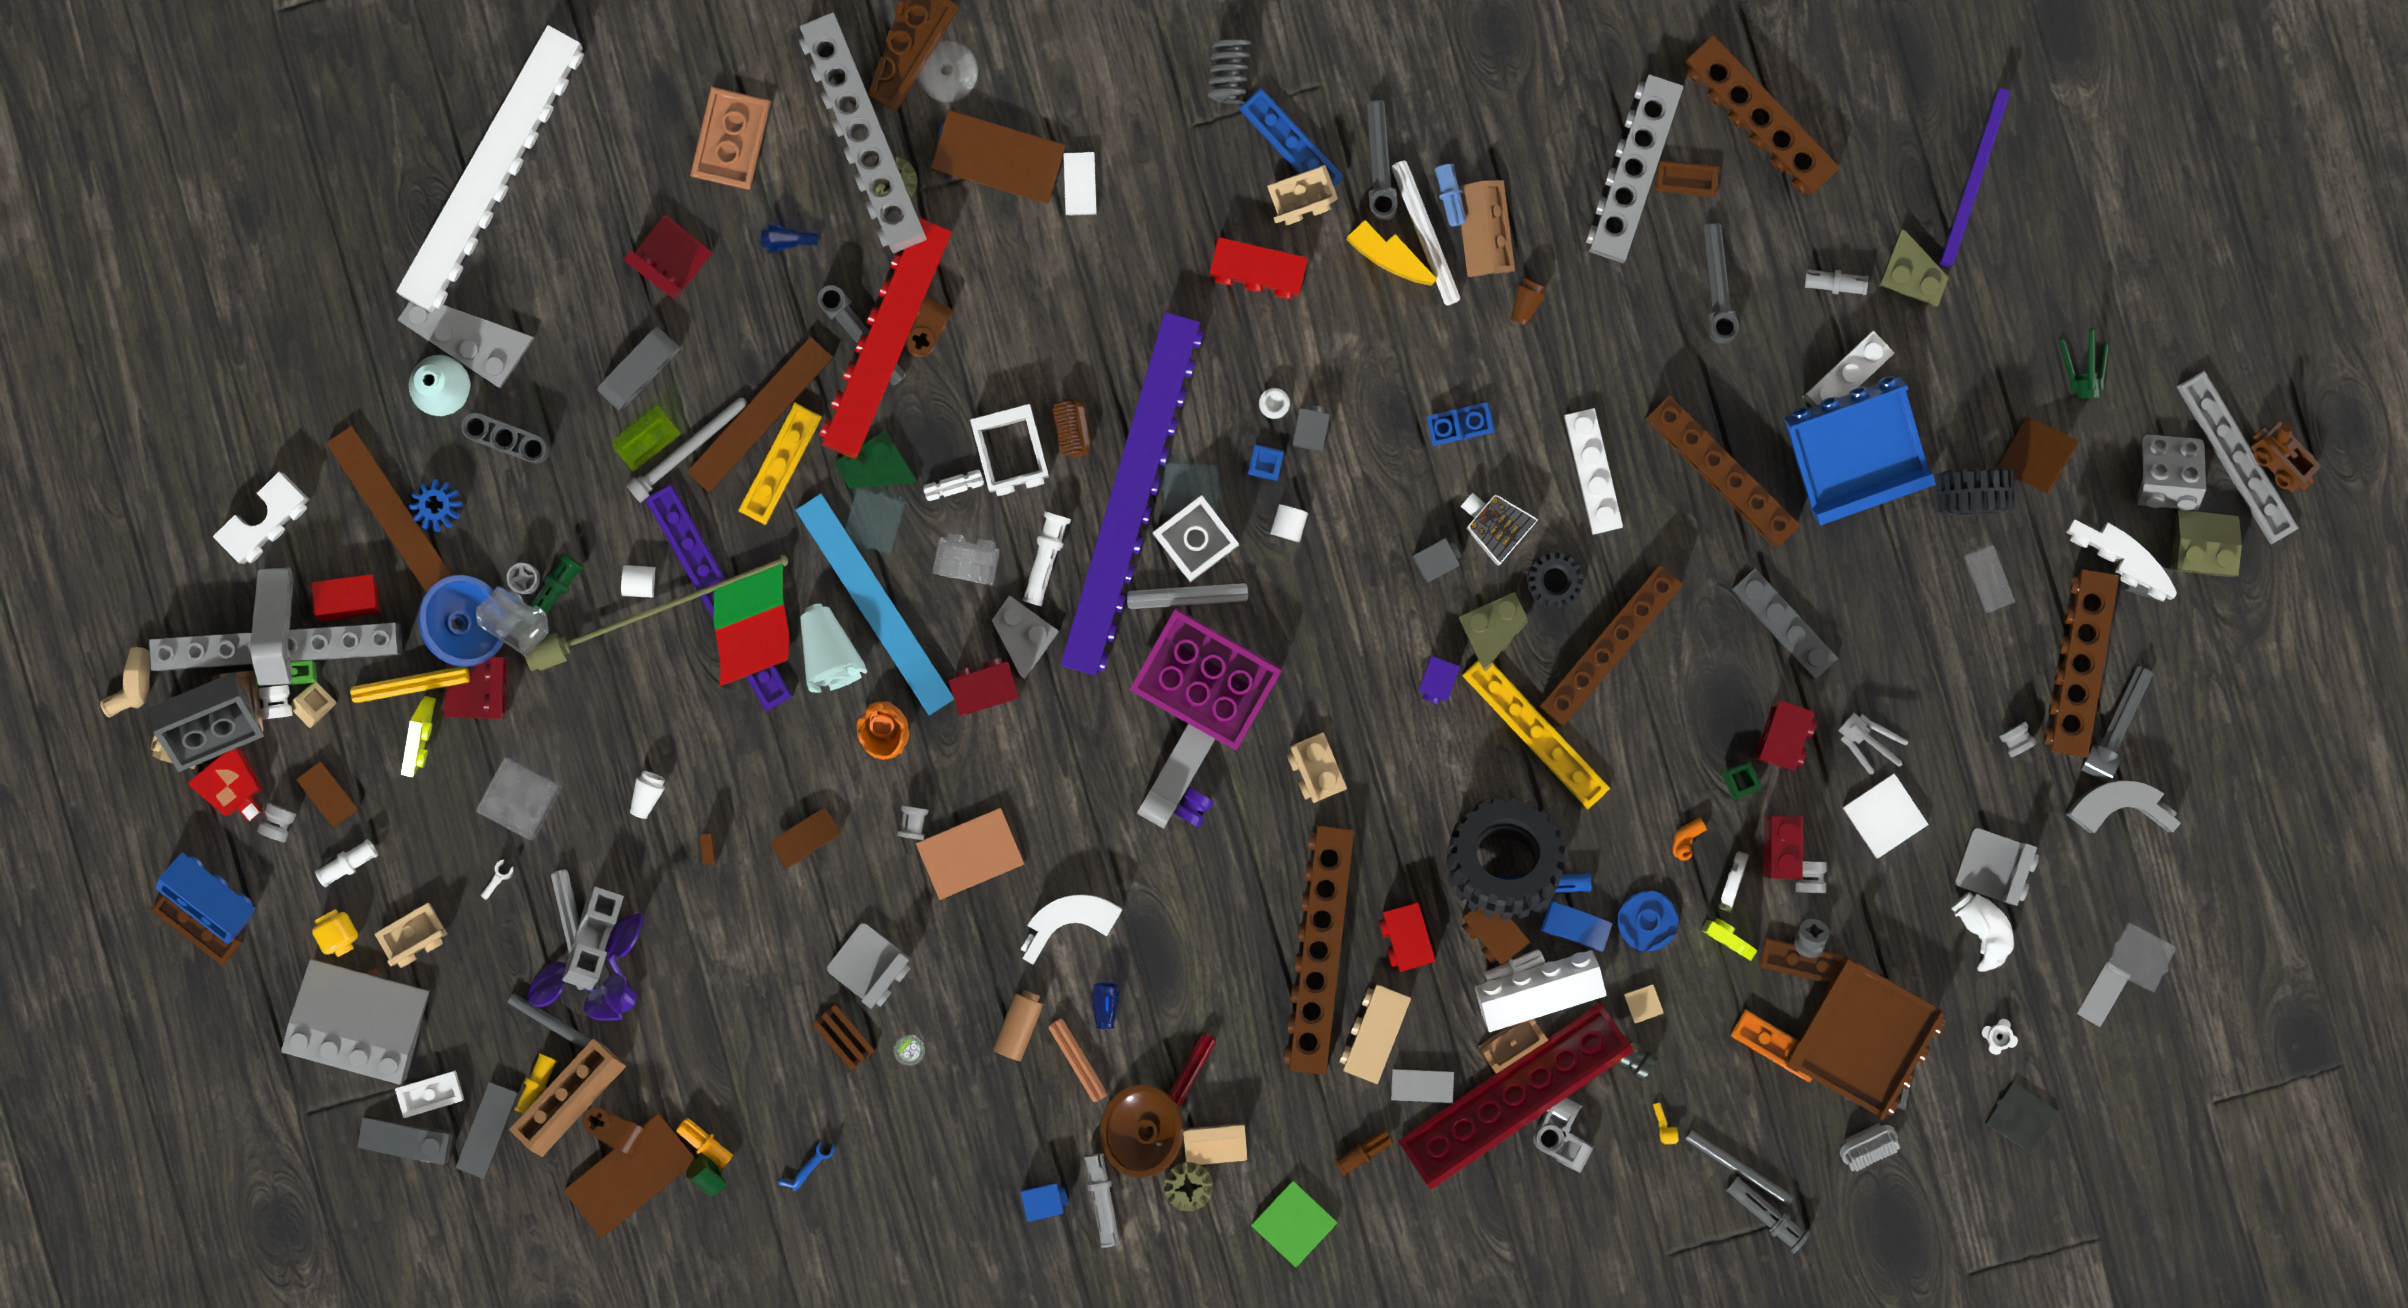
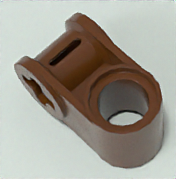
M927 296L925 297L908 335L907 348L910 354L918 358H924L931 354L940 335L944 332L954 309ZM921 335L925 336L926 343L929 346H922L920 350L916 349V342L913 339H920Z
M602 1108L590 1109L583 1118V1126L588 1133L628 1157H632L646 1131L637 1124L625 1118H620ZM598 1121L605 1122L603 1127L596 1125Z

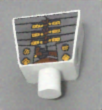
M1472 492L1461 505L1465 511L1474 517L1466 529L1498 566L1538 521L1535 517L1496 494L1486 504Z

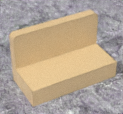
M1244 1123L1187 1128L1183 1130L1186 1162L1203 1165L1247 1160Z

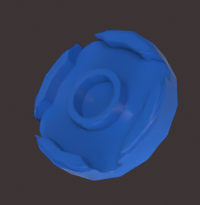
M1640 891L1632 894L1622 903L1617 919V926L1621 937L1629 946L1640 951H1656L1667 946L1674 939L1679 923V916L1675 905L1667 896L1656 891Z

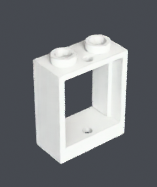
M1030 404L970 420L990 493L996 491L997 496H1002L1015 492L1014 486L1026 483L1027 488H1032L1045 484L1044 478L1049 477ZM1026 420L1039 471L995 482L982 432Z

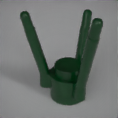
M2089 329L2088 373L2079 374V380H2077L2065 339L2061 337L2059 344L2070 378L2071 391H2077V398L2102 397L2101 389H2105L2104 378L2109 344H2103L2099 372L2095 373V329Z

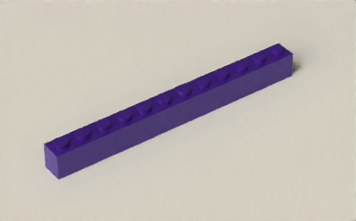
M1164 312L1061 661V666L1093 676H1097L1098 670L1102 672L1105 670L1109 654L1103 652L1106 642H1113L1117 625L1112 623L1115 612H1122L1126 595L1121 594L1124 582L1129 584L1131 582L1135 566L1130 565L1133 553L1139 554L1143 541V536L1138 535L1141 523L1148 524L1152 507L1147 506L1150 494L1156 495L1161 480L1160 477L1156 476L1159 465L1165 466L1170 448H1166L1164 445L1167 435L1174 436L1178 419L1173 418L1176 406L1182 407L1187 392L1186 389L1182 388L1185 376L1191 378L1196 360L1190 359L1193 347L1200 348L1204 331L1199 330L1200 322Z

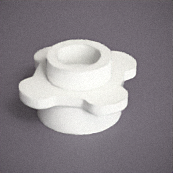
M2006 1019L1999 1020L1998 1024L1992 1027L1985 1026L1982 1029V1036L1987 1038L1990 1045L1989 1051L1992 1054H2000L2001 1050L2008 1047L2013 1048L2017 1045L2018 1039L2013 1035L2010 1029L2011 1024ZM1998 1034H2002L2001 1040L1997 1039Z

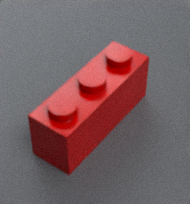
M1218 237L1210 276L1215 277L1214 282L1232 286L1234 281L1245 284L1244 289L1262 293L1263 288L1275 291L1274 296L1292 300L1293 295L1299 296L1308 258Z

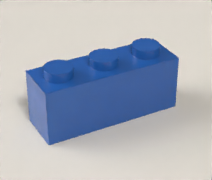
M182 852L159 877L156 890L228 945L252 919L255 908L252 906L253 904L250 899L241 893L236 894L228 888L227 882L222 877L216 874L211 875L194 856L188 857Z

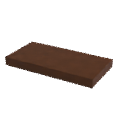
M948 110L931 170L1049 204L1066 145Z
M660 1112L642 1126L646 1131L632 1157H628L614 1149L563 1190L601 1239L688 1169L691 1162L696 1158Z

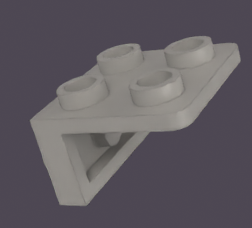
M2145 435L2142 441L2143 480L2137 494V505L2152 508H2177L2184 511L2199 510L2206 491L2204 442L2201 439Z
M1976 828L1971 832L1955 883L1964 889L2017 906L2019 900L2024 901L2027 895L2029 884L2025 882L2029 871L2034 872L2039 859V855L2035 854L2037 847Z
M860 924L829 963L827 971L863 999L862 1002L872 1009L875 1004L881 1007L892 993L888 988L894 980L900 983L911 969L907 965L911 958L869 925Z

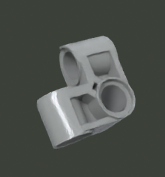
M1566 1097L1543 1113V1117L1534 1132L1533 1142L1542 1152L1554 1157L1561 1164L1581 1173L1595 1146L1569 1133L1576 1115L1583 1106ZM1546 1130H1552L1556 1135V1141L1551 1147H1545L1541 1142V1136Z

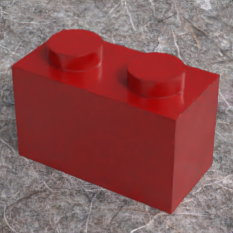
M1419 902L1382 912L1384 918L1378 921L1383 938L1389 936L1392 948L1387 949L1392 967L1398 966L1399 971L1402 972L1436 962Z

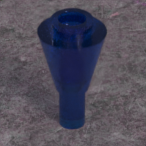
M767 223V229H761V248H767V254L798 247V245H818V233H798V231Z

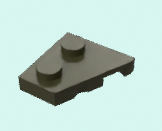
M1900 230L1879 286L1938 307L1949 277L1905 230Z

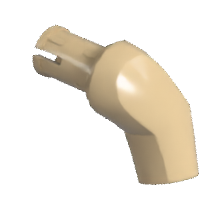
M140 647L130 648L123 673V689L100 700V706L107 717L110 718L129 707L138 709L147 701L151 665L150 652L147 649Z

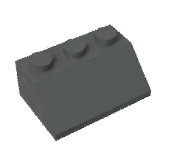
M235 672L149 707L153 732L178 772L264 737L247 692Z

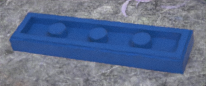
M1262 88L1256 91L1239 107L1244 116L1298 174L1326 165L1333 187L1344 178L1341 172Z

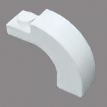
M1079 894L1059 898L1043 907L1027 925L1038 931L1036 936L1029 934L1021 950L1026 952L1023 959L1034 964L1051 934L1065 924L1082 923L1107 936L1123 909L1106 899L1093 895Z

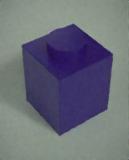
M1430 656L1418 688L1419 692L1424 693L1422 699L1437 705L1440 704L1441 700L1448 701L1460 666Z

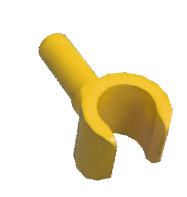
M1660 1102L1653 1104L1659 1122L1661 1142L1666 1145L1676 1144L1678 1142L1677 1127H1667V1121Z

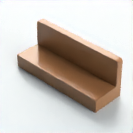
M1504 180L1479 181L1459 186V190H1463L1461 200L1466 216V222L1461 225L1468 277L1514 272L1515 266Z

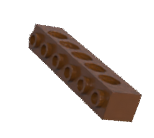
M1714 35L1685 61L1684 65L1687 67L1685 73L1694 83L1698 84L1701 82L1708 89L1706 92L1708 98L1717 106L1722 104L1730 112L1727 115L1729 120L1738 128L1743 126L1751 134L1748 137L1751 143L1760 151L1764 148L1772 156L1769 159L1772 165L1781 173L1785 170L1793 178L1790 182L1802 195L1807 193L1811 196L1840 169ZM1714 66L1722 68L1725 72L1724 80H1713L1709 75V69ZM1735 88L1743 90L1746 94V101L1744 103H1735L1730 96L1731 90ZM1757 110L1764 112L1767 116V123L1762 126L1756 125L1752 121V112ZM1779 132L1785 134L1788 138V146L1784 148L1777 147L1773 142V135ZM1796 155H1804L1808 158V169L1800 170L1795 166L1794 158Z
M1670 395L1645 418L1774 548H1778L1800 526Z
M1661 565L1657 566L1538 707L1558 724L1564 726L1680 590L1683 584Z
M2082 569L2078 570L2077 575L2072 576L2070 593L2074 594L2072 606H2067L2064 623L2069 624L2067 636H2062L2059 653L2063 654L2062 665L2056 667L2054 684H2058L2057 694L2051 697L2049 714H2053L2051 727L2047 726L2044 734V744L2048 745V752L2088 758L2119 581L2118 575ZM2088 594L2093 595L2097 599V607L2092 612L2088 611L2083 605V600ZM2083 624L2088 625L2092 630V637L2087 642L2082 641L2078 636V630ZM2078 654L2084 656L2087 660V667L2082 672L2077 671L2073 667V659ZM2072 685H2077L2082 691V696L2077 702L2071 701L2068 697V689ZM2067 715L2073 716L2077 722L2075 730L2070 733L2062 725L2063 719Z

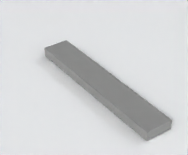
M2205 370L2176 386L2269 543L2273 544L2297 530V524L2263 467L2256 462L2254 452Z

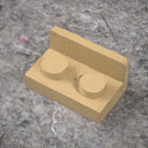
M1324 732L1289 746L1292 752L1286 755L1293 771L1299 769L1304 781L1298 784L1305 800L1311 798L1312 802L1315 803L1347 789Z

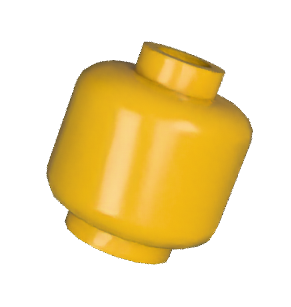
M335 909L315 920L316 926L312 929V934L324 954L335 952L337 957L354 949L351 943L358 938V932L347 913H338Z

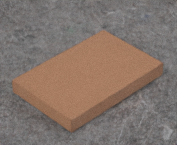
M711 87L690 176L751 191L771 100Z
M1001 808L916 843L939 900L1024 865Z

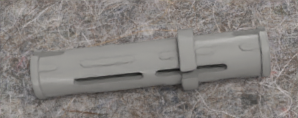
M1104 1153L1087 1155L1084 1157L1089 1177L1087 1187L1093 1197L1101 1248L1119 1245L1120 1240L1110 1193L1112 1183L1111 1180H1108Z

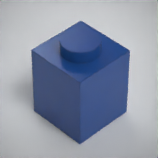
M1057 1181L1021 1189L1027 1222L1063 1214V1206L1068 1205L1065 1187L1059 1188Z

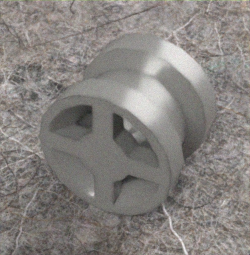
M2026 721L1999 735L2001 741L2006 742L2009 747L2008 754L2010 757H2014L2038 743L2035 737L2030 736L2028 732L2029 726Z

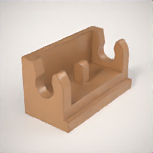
M1531 1019L1506 1027L1478 1045V1047L1497 1074L1548 1041V1039L1537 1025L1535 1019Z

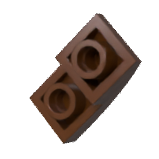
M823 808L774 839L770 845L784 867L788 869L811 856L818 848L838 838L841 835V831L826 808Z

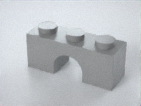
M598 887L592 889L586 899L562 981L588 990H592L598 982L607 954L605 947L609 935L616 924L624 896Z

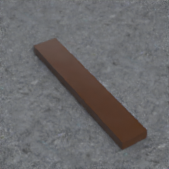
M810 337L694 463L687 473L707 492L711 493L832 361L833 357Z
M348 427L326 442L424 590L427 592L438 581L453 576L418 522L414 521L413 515L354 427Z

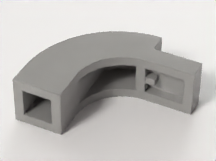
M2112 781L2097 785L2082 794L2065 813L2089 833H2095L2112 812L2124 807H2132L2143 812L2167 832H2174L2181 823L2174 818L2177 813L2165 803H2162L2160 806L2157 804L2164 793L2150 785L2135 781Z

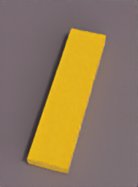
M794 403L738 510L739 512L767 525L822 420V416Z

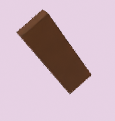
M163 894L150 909L222 967L227 964L243 943L242 940L235 937L229 945Z
M1765 937L1758 967L1830 984L1845 956L1823 951L1816 958H1808L1799 954L1792 943Z

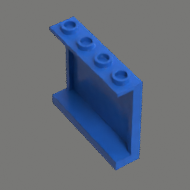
M1900 376L1883 378L1878 382L1879 384L1868 388L1857 387L1851 390L1848 395L1840 398H1826L1820 402V405L1811 408H1798L1792 411L1791 415L1784 417L1813 517L1820 526L1936 485L1933 473L1929 470L1907 397L1906 390H1909L1908 385Z

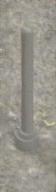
M744 398L735 400L644 477L641 475L638 478L633 477L625 486L640 503L650 496L648 492L652 490L651 486L743 411L747 407V401Z

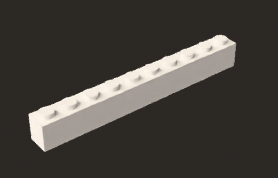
M547 25L396 292L400 296L433 313L435 308L440 309L448 296V293L445 292L450 281L455 282L463 270V266L460 265L466 254L470 256L478 243V239L475 237L480 228L485 229L489 225L493 217L492 207L496 201L501 202L506 195L508 186L505 184L511 174L515 176L519 172L524 161L521 159V156L525 149H531L539 135L536 132L541 121L545 123L549 119L554 109L551 103L556 95L561 96L569 82L566 77L571 68L576 70L581 63L584 54L581 52L583 48L580 42Z

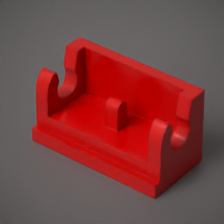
M373 574L311 583L314 614L320 622L381 614L378 585L374 581Z

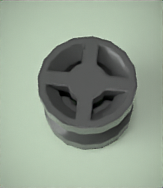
M1817 919L1803 921L1794 940V947L1797 952L1808 958L1820 956L1829 938L1830 932L1828 927Z

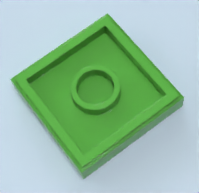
M1292 1180L1251 1226L1294 1267H1297L1338 1222Z

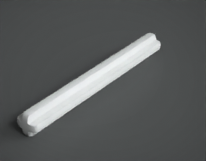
M1405 160L1399 161L1391 167L1431 271L1437 278L1436 283L1444 304H1454L1460 300L1457 287L1409 166Z

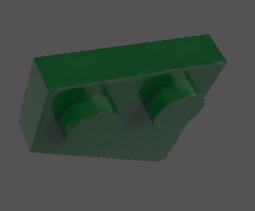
M886 431L864 443L856 459L843 456L833 462L849 489L914 484L917 482Z

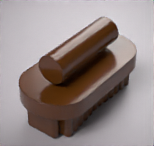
M1066 398L1062 402L1055 403V408L1052 409L1053 415H1055L1056 426H1058L1056 429L1058 430L1060 453H1063V456L1083 457L1089 452L1090 445L1093 444L1087 410L1078 398Z

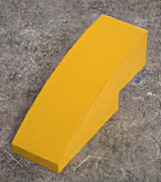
M1365 220L1347 236L1346 240L1362 255L1394 275L1429 286L1436 282L1437 278L1396 234L1385 242Z

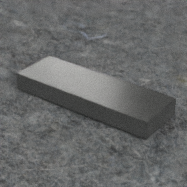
M491 1081L488 1083L456 1165L457 1169L482 1179L486 1178L519 1092Z

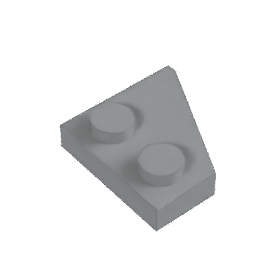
M1011 596L1007 598L992 619L1020 676L1026 679L1059 631Z

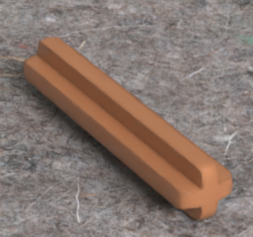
M1058 1019L1051 1023L1049 1030L1092 1101L1098 1102L1106 1097L1107 1091L1064 1020Z

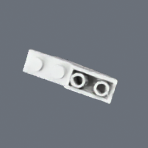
M2075 519L2071 521L2066 530V533L2072 535L2070 540L2084 548H2087L2089 544L2099 549L2098 555L2111 562H2115L2116 558L2119 559L2120 563L2115 572L2121 574V581L2133 587H2137L2140 584L2149 589L2148 595L2163 602L2165 598L2170 600L2175 598L2177 592L2161 565L2132 537L2110 523H2106L2101 532H2098Z

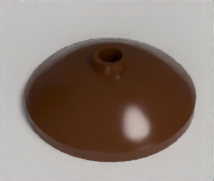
M1134 1085L1120 1091L1109 1102L1101 1120L1100 1139L1107 1159L1118 1171L1131 1177L1145 1178L1161 1173L1170 1166L1181 1148L1184 1130L1182 1116L1172 1097L1160 1088L1150 1085ZM1152 1127L1154 1128L1153 1137H1151L1150 1130Z

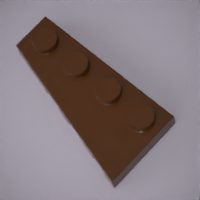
M899 0L892 29L889 30L886 38L887 45L883 57L879 59L868 95L896 112L960 7L950 0Z

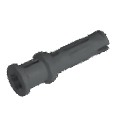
M1739 1176L1726 1188L1725 1191L1731 1194L1769 1227L1768 1231L1773 1237L1778 1236L1791 1247L1790 1251L1793 1254L1810 1237L1811 1233L1808 1230L1803 1231L1791 1221V1216L1788 1213L1783 1212L1781 1214L1762 1196L1744 1183Z

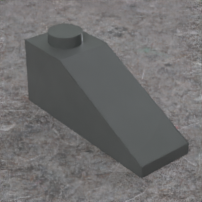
M362 1117L358 1148L444 1165L450 1160L454 1132Z

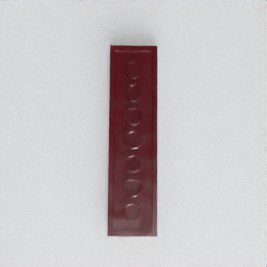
M1601 1003L1547 1038L1548 1041L1493 1075L1398 1140V1143L1430 1190L1634 1052L1631 1044Z

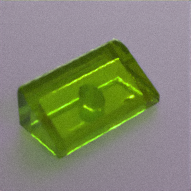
M657 405L611 442V445L630 469L635 471L681 433L661 407Z

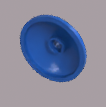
M455 575L438 581L425 593L418 610L419 631L426 646L438 658L452 665L474 666L485 662L498 652L507 634V614L502 600L488 584L471 576ZM452 621H456L459 624V630L453 628Z

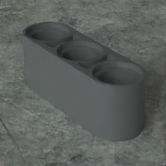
M657 326L600 384L597 391L618 411L623 410L677 354L680 346Z
M472 413L467 415L462 421L461 429L465 437L533 464H539L547 460L550 454L549 444L543 438L479 413ZM480 419L484 423V431L478 436H473L470 432V425L473 421ZM509 430L513 434V441L509 446L502 447L498 441L501 432ZM533 441H539L542 446V452L535 458L529 457L527 453L528 445Z

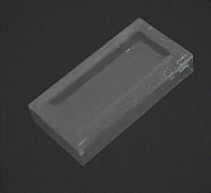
M1994 545L1963 556L1985 613L2015 603Z

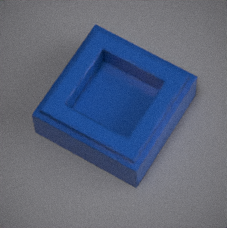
M1254 444L1248 475L1278 481L1284 451Z

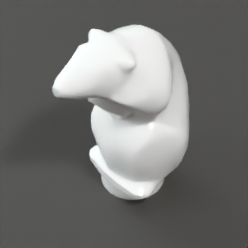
M1968 892L1957 900L1951 909L1955 912L1954 915L1956 917H1961L1968 930L1978 934L1979 938L1982 939L1981 953L1984 954V958L1979 963L1978 971L1995 969L2005 963L2007 956L2014 948V936L2010 922L2005 914L1991 901L1981 897L1979 894L1973 896Z

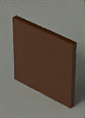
M2026 416L1998 468H2008L2014 471L2015 479L2049 495L2079 441Z

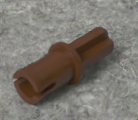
M1381 1130L1362 1143L1357 1141L1355 1147L1334 1159L1335 1164L1342 1175L1345 1176L1365 1162L1370 1163V1158L1392 1145L1393 1139L1387 1130Z

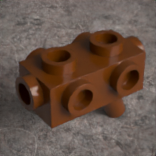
M2278 422L2271 428L2267 425L2263 426L2254 434L2253 439L2256 442L2250 447L2255 452L2254 458L2256 462L2261 466H2268L2276 475L2275 481L2279 487L2289 489L2291 492L2298 488L2302 491L2306 490L2315 482L2316 478L2313 475L2322 466L2293 436V426L2290 423Z

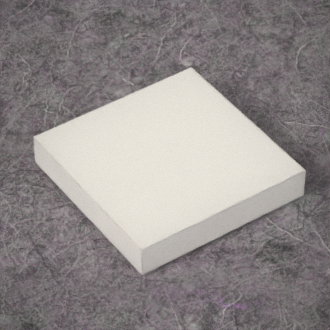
M1895 774L1890 775L1842 807L1876 859L1928 825Z

